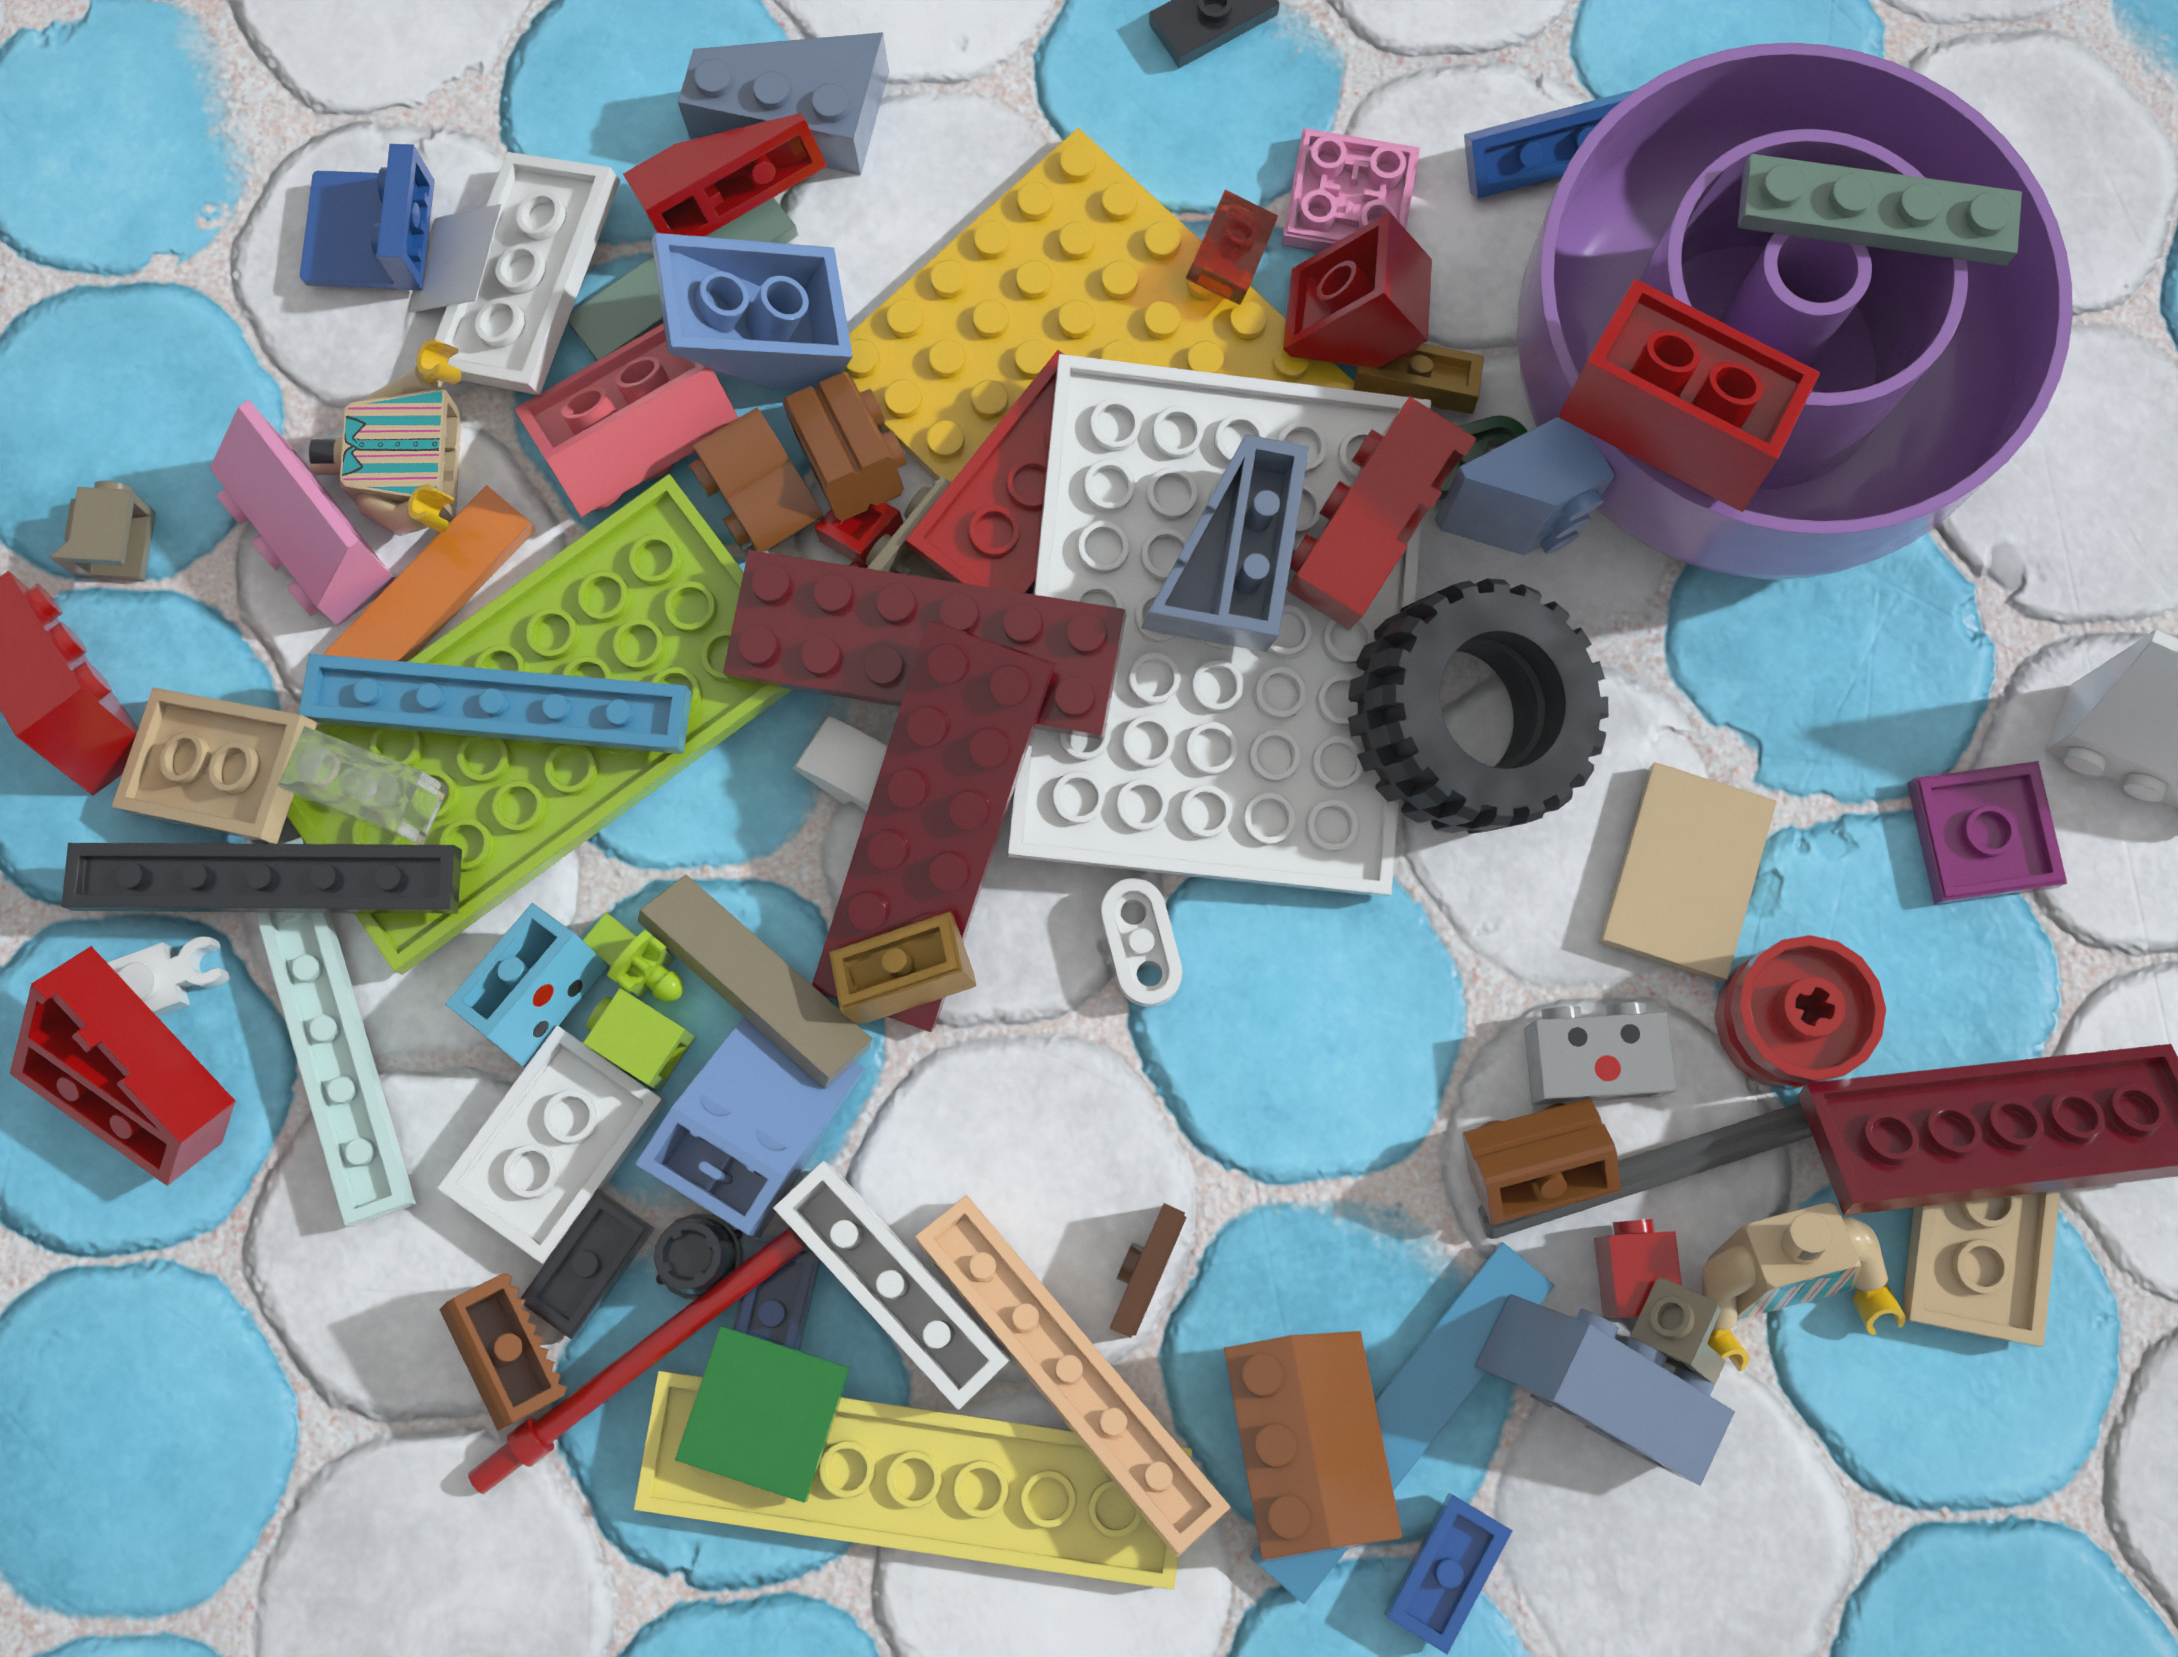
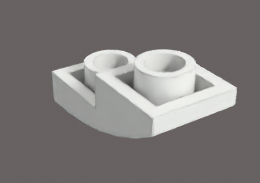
M828 716L816 731L793 769L842 804L853 801L867 811L888 746L866 733Z

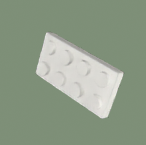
M507 152L486 205L488 207L502 204L477 299L473 302L447 306L434 338L458 348V354L453 355L447 364L461 370V381L540 395L621 181L611 167Z

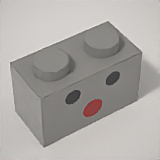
M1643 1002L1606 1006L1607 1015L1582 1017L1581 1007L1579 1006L1554 1007L1541 1010L1542 1019L1535 1020L1524 1028L1532 1105L1572 1103L1591 1098L1592 1101L1655 1098L1677 1091L1668 1012L1647 1013L1646 1004Z

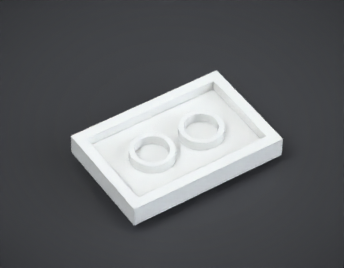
M557 1025L437 1189L538 1262L545 1264L597 1190H603L666 1103V1100Z

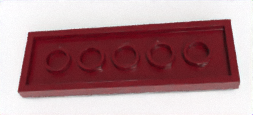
M748 550L723 674L733 680L900 707L927 622L933 620L1055 662L1051 680L1034 729L1104 740L1127 615L1123 608Z
M933 620L927 622L812 982V986L820 993L838 999L829 954L831 951L947 912L953 914L964 943L1051 680L1055 662ZM946 997L886 1017L932 1032L936 1028Z
M2172 1044L1806 1083L1798 1094L1799 1102L1843 1216L2178 1176V1056Z

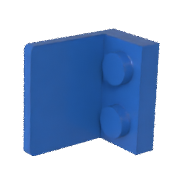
M389 144L387 167H381L379 173L315 171L312 174L300 268V278L305 285L402 290L423 289L435 180L414 144Z

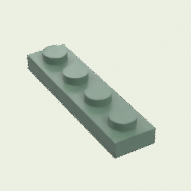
M1751 154L1743 167L1737 228L2007 266L2018 253L2022 191Z

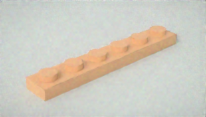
M967 1195L915 1236L916 1244L1177 1558L1229 1512L1230 1505Z

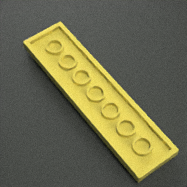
M658 1371L634 1510L1157 1588L1175 1589L1178 1558L1071 1430L841 1397L808 1501L803 1503L676 1461L675 1457L703 1376ZM1180 1446L1191 1459L1192 1448Z

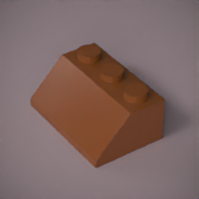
M1361 1331L1289 1335L1224 1347L1262 1560L1273 1562L1402 1539L1403 1536Z

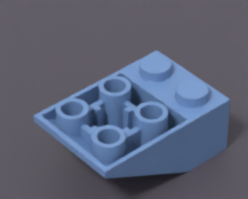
M743 1017L671 1107L635 1165L745 1234L761 1238L776 1214L773 1207L791 1190L864 1073L865 1068L854 1062L824 1089Z

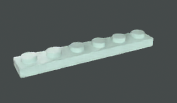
M300 837V838H298V839H295V840H292V841H289V842H286V843H283V844H306V843H305V841L302 839V837ZM255 912L344 1226L354 1227L415 1205V1198L331 913Z

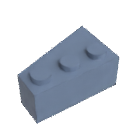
M883 32L693 49L678 99V105L690 139H697L801 113L827 164L825 168L861 175L889 74Z
M1248 434L1244 435L1194 530L1152 604L1141 629L1263 652L1268 651L1279 636L1309 446Z

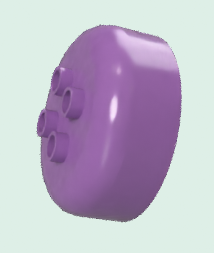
M1807 43L1756 44L1727 49L1699 57L1660 74L1633 91L1611 109L1588 134L1572 157L1555 191L1534 242L1523 275L1519 297L1517 341L1522 383L1529 409L1537 427L1551 421L1560 414L1584 365L1635 278L1821 372L1778 460L1743 513L1585 432L1594 446L1604 455L1615 474V477L1601 495L1604 502L1596 510L1622 531L1646 546L1673 559L1708 571L1745 578L1773 580L1809 578L1836 573L1869 563L1913 543L1943 522L2011 459L2037 426L2047 410L2060 381L2069 349L2073 318L2072 281L2067 251L2058 221L2043 189L2026 162L2010 142L1980 112L1956 94L1928 77L1893 61L1861 51ZM1751 154L2022 191L2018 253L2005 266L1737 228L1743 167Z

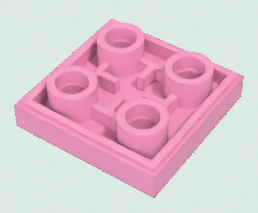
M1303 128L1282 245L1323 251L1389 211L1406 229L1420 147Z

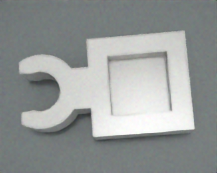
M197 937L190 940L182 947L178 956L175 955L173 946L161 942L107 962L157 1017L190 1006L185 988L197 985L202 988L213 989L222 986L230 979L228 971L220 968L211 969L205 973H202L200 970L202 957L209 952H214L221 948L219 941L210 937Z

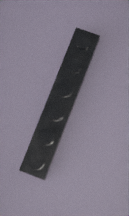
M68 843L61 907L72 911L458 914L462 849L455 845Z

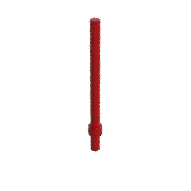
M789 1227L538 1420L529 1417L507 1434V1443L468 1473L472 1486L479 1493L485 1494L523 1464L527 1467H532L554 1450L553 1441L805 1250L806 1245L804 1241Z

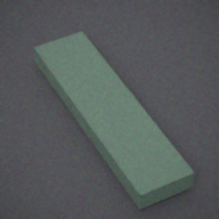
M771 198L705 237L787 243L798 236V232L793 221L777 201ZM654 255L571 312L567 323L596 361L664 323Z

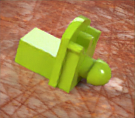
M606 912L583 939L600 958L612 966L607 976L628 993L632 991L642 999L651 989L654 997L665 1002L676 1001L681 997L684 991L682 978L676 971H669L667 969L675 959L666 951L667 947L648 931L644 930L636 936Z

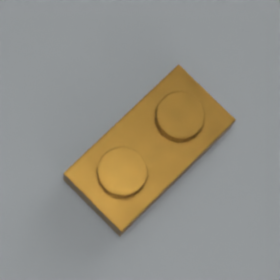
M1423 343L1411 354L1399 356L1378 368L1358 366L1353 390L1431 400V406L1439 409L1474 414L1479 398L1484 355Z

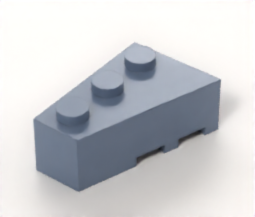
M1510 1294L1475 1366L1494 1377L1501 1378L1531 1393L1530 1397L1548 1407L1552 1408L1554 1406L1584 1423L1586 1428L1655 1466L1701 1486L1735 1413L1734 1410L1710 1396L1715 1385L1676 1366L1674 1373L1669 1372L1663 1368L1667 1359L1666 1355L1633 1338H1629L1626 1345L1615 1339L1619 1327L1593 1312L1581 1308L1577 1317L1573 1318Z

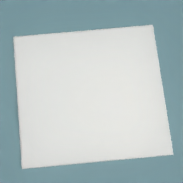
M502 204L434 218L427 245L423 289L414 291L409 313L476 301Z

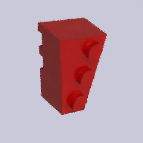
M7 571L0 576V711L17 738L94 796L123 774L139 727L115 697L106 679L84 655L88 651L82 641L65 623L57 619L63 614V611L54 598L41 585L35 584L29 589L10 571Z
M92 946L31 983L10 1070L11 1076L166 1186L222 1144L236 1101Z

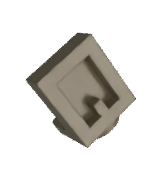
M1658 1278L1653 1285L1630 1338L1638 1340L1666 1355L1665 1363L1673 1367L1678 1366L1706 1379L1713 1385L1716 1384L1726 1362L1707 1344L1721 1313V1306L1714 1299L1665 1278Z

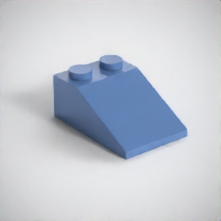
M662 233L654 234L652 246L668 353L771 390L800 391L809 386L815 389L818 388L819 382L844 371L853 355L834 247Z

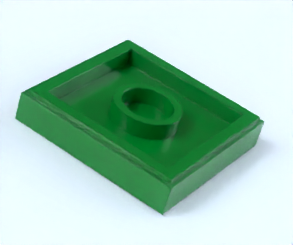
M720 1326L675 1460L803 1503L807 1502L851 1367L742 1331Z

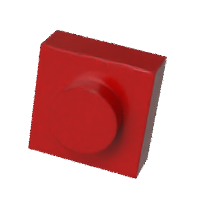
M882 503L878 506L870 504L867 511L844 521L836 519L830 509L815 525L814 529L821 543L862 567L867 568L866 559L876 542L886 534L892 537L904 522L898 509L887 503Z

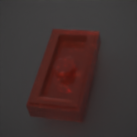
M1225 189L1185 279L1241 305L1271 236L1278 215Z

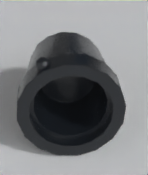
M691 1214L677 1219L661 1234L655 1245L654 1263L658 1272L656 1282L659 1285L665 1284L670 1292L684 1299L695 1300L742 1264L743 1248L740 1239L743 1237L742 1231L739 1229L734 1230L729 1223L709 1214Z

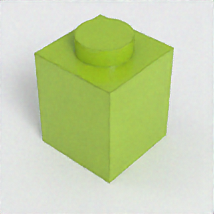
M619 988L613 999L608 996L603 998L591 1013L586 1023V1029L590 1033L583 1044L661 1092L696 1039V1036Z

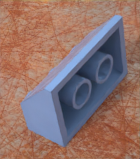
M1556 417L1460 466L1435 521L1441 531L1523 556L1540 547L1543 548L1545 554H1549L1561 549L1579 537L1576 530L1591 520L1588 513L1604 502L1601 495L1615 477V474L1604 455L1594 446L1584 430Z

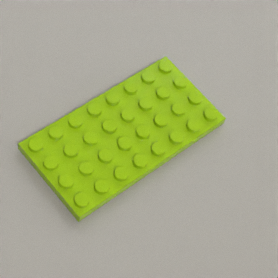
M670 474L408 662L686 685L692 691L684 754L321 723L315 728L287 813V817L306 844L455 845L462 849L458 914L354 913L394 972L402 975L408 972L793 690L733 680L723 674L744 572Z

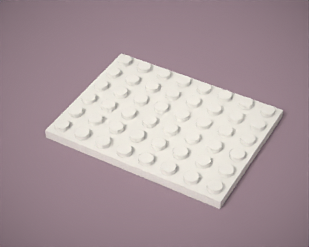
M1059 354L1034 595L1123 608L1127 616L1104 740L1034 729L1013 792L1007 857L1387 897L1392 894L1399 800L1387 802L1375 789L1376 784L1381 780L1376 771L1364 772L1357 754L1365 751L1360 735L1351 737L1348 717L1358 714L1357 702H1350L1348 694L1350 680L1364 674V671L1357 668L1356 665L1363 646L1376 641L1374 639V631L1385 619L1400 613L1401 608L1415 602L1421 522L1407 543L1408 547L1369 608L1350 630L1288 591L1285 594L1279 636L1267 652L1143 630L1141 627L1245 434L1309 446L1292 551L1293 555L1306 533L1317 539L1325 527L1328 519L1320 515L1319 511L1336 484L1341 481L1350 487L1361 467L1351 462L1370 430L1373 429L1382 435L1409 397ZM1414 398L1429 409L1431 408V400ZM1289 569L1287 586L1296 573L1292 569Z

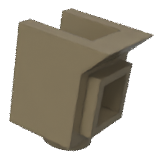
M97 481L94 483V488L77 487L76 499H71L64 538L66 543L49 558L77 578L145 581L156 512L134 493L133 488L122 483Z

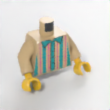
M429 339L421 345L417 353L416 365L405 374L368 395L366 400L351 402L344 409L343 437L313 438L309 445V462L315 475H340L341 488L359 507L361 514L398 536L429 527L443 533L448 529V521H452L456 517L462 412L446 389L440 387L443 382L451 385L458 384L461 381V370L447 364L453 355L458 354V348L435 339Z
M1826 1202L1740 1227L1708 1258L1703 1268L1702 1295L1714 1299L1721 1306V1313L1707 1344L1723 1359L1729 1357L1738 1371H1743L1749 1363V1354L1731 1331V1328L1737 1325L1738 1320L1850 1291L1854 1286L1859 1290L1853 1296V1304L1869 1334L1876 1335L1873 1323L1879 1316L1891 1313L1898 1328L1902 1327L1905 1324L1906 1316L1890 1287L1886 1285L1888 1276L1878 1238L1873 1229L1866 1223L1851 1217L1842 1218L1834 1202Z

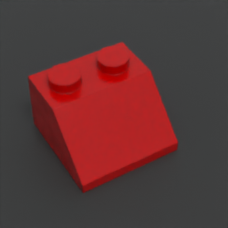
M1390 211L1292 268L1283 350L1290 357L1378 368L1399 356L1411 354L1421 344L1428 341L1432 259Z

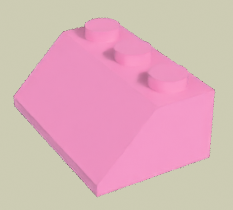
M249 399L238 406L210 466V470L224 487L216 496L240 525L248 519L260 534L251 541L264 559L275 570L284 565L291 573L295 581L289 584L287 588L302 608L310 616L321 611L336 626H339L376 599L395 578L285 438Z

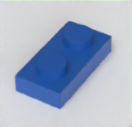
M1448 1493L1384 1615L1448 1655L1513 1530L1455 1495Z

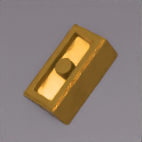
M951 912L829 952L840 1012L859 1025L976 986L973 968Z

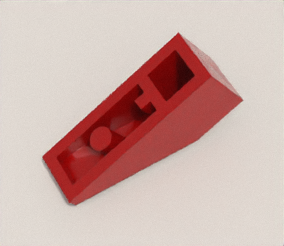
M801 113L676 143L623 173L657 233L705 237L827 167V164L805 118Z

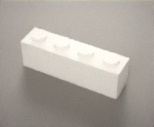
M822 1161L773 1207L957 1410L964 1407L1011 1361L1007 1354L832 1165Z

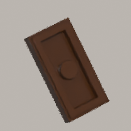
M1163 1203L1145 1246L1142 1247L1136 1243H1131L1116 1278L1128 1285L1110 1324V1329L1130 1338L1132 1335L1136 1336L1186 1221L1185 1212Z

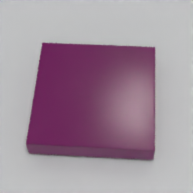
M2039 761L1918 777L1907 783L1934 905L2053 889L2068 884Z

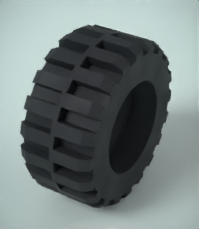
M1486 578L1475 584L1470 580L1453 584L1401 608L1400 613L1385 619L1374 631V639L1376 641L1363 646L1356 665L1357 668L1364 671V674L1350 680L1348 699L1350 702H1357L1358 714L1348 717L1351 737L1359 735L1361 737L1365 751L1357 754V757L1364 772L1375 770L1381 779L1376 784L1375 789L1387 802L1399 799L1404 801L1401 812L1417 823L1431 820L1434 830L1447 833L1467 831L1469 834L1526 824L1541 819L1544 813L1556 811L1568 803L1573 796L1572 789L1584 786L1593 773L1594 764L1588 761L1589 757L1602 754L1606 732L1599 730V724L1601 719L1609 717L1608 696H1600L1598 681L1605 679L1600 661L1592 663L1586 650L1592 643L1581 627L1575 630L1571 629L1566 623L1570 617L1569 613L1557 602L1552 601L1542 605L1540 603L1542 595L1538 590L1524 584L1510 589V584L1506 580ZM1455 651L1471 654L1488 664L1500 677L1508 691L1513 708V731L1505 754L1494 767L1483 764L1468 755L1456 743L1444 721L1440 702V687L1446 665Z

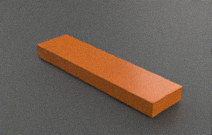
M486 485L449 523L447 531L440 532L322 655L408 662L423 649L536 529L529 520Z

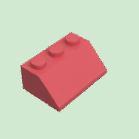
M664 323L543 391L540 395H536L514 408L581 517L593 510H601L611 506L620 498L622 493L646 479H654L666 474L673 467L674 463L693 453L694 444L738 419L712 368L668 353Z

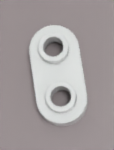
M1138 878L1121 880L1107 891L1101 907L1102 923L1117 981L1124 996L1132 1003L1142 1007H1157L1173 998L1179 989L1182 979V965L1165 901L1160 891L1146 880ZM1130 904L1139 905L1145 912V918L1139 924H1128L1121 917L1122 909ZM1153 965L1159 969L1162 978L1154 986H1145L1137 978L1138 970L1142 966Z

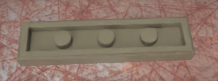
M686 874L640 909L637 921L664 944L667 949L824 1089L869 1050L872 1038L840 1012V1009Z

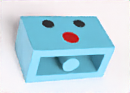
M532 902L445 1005L517 1063L525 1067L554 1028L562 1023L609 966L573 931Z

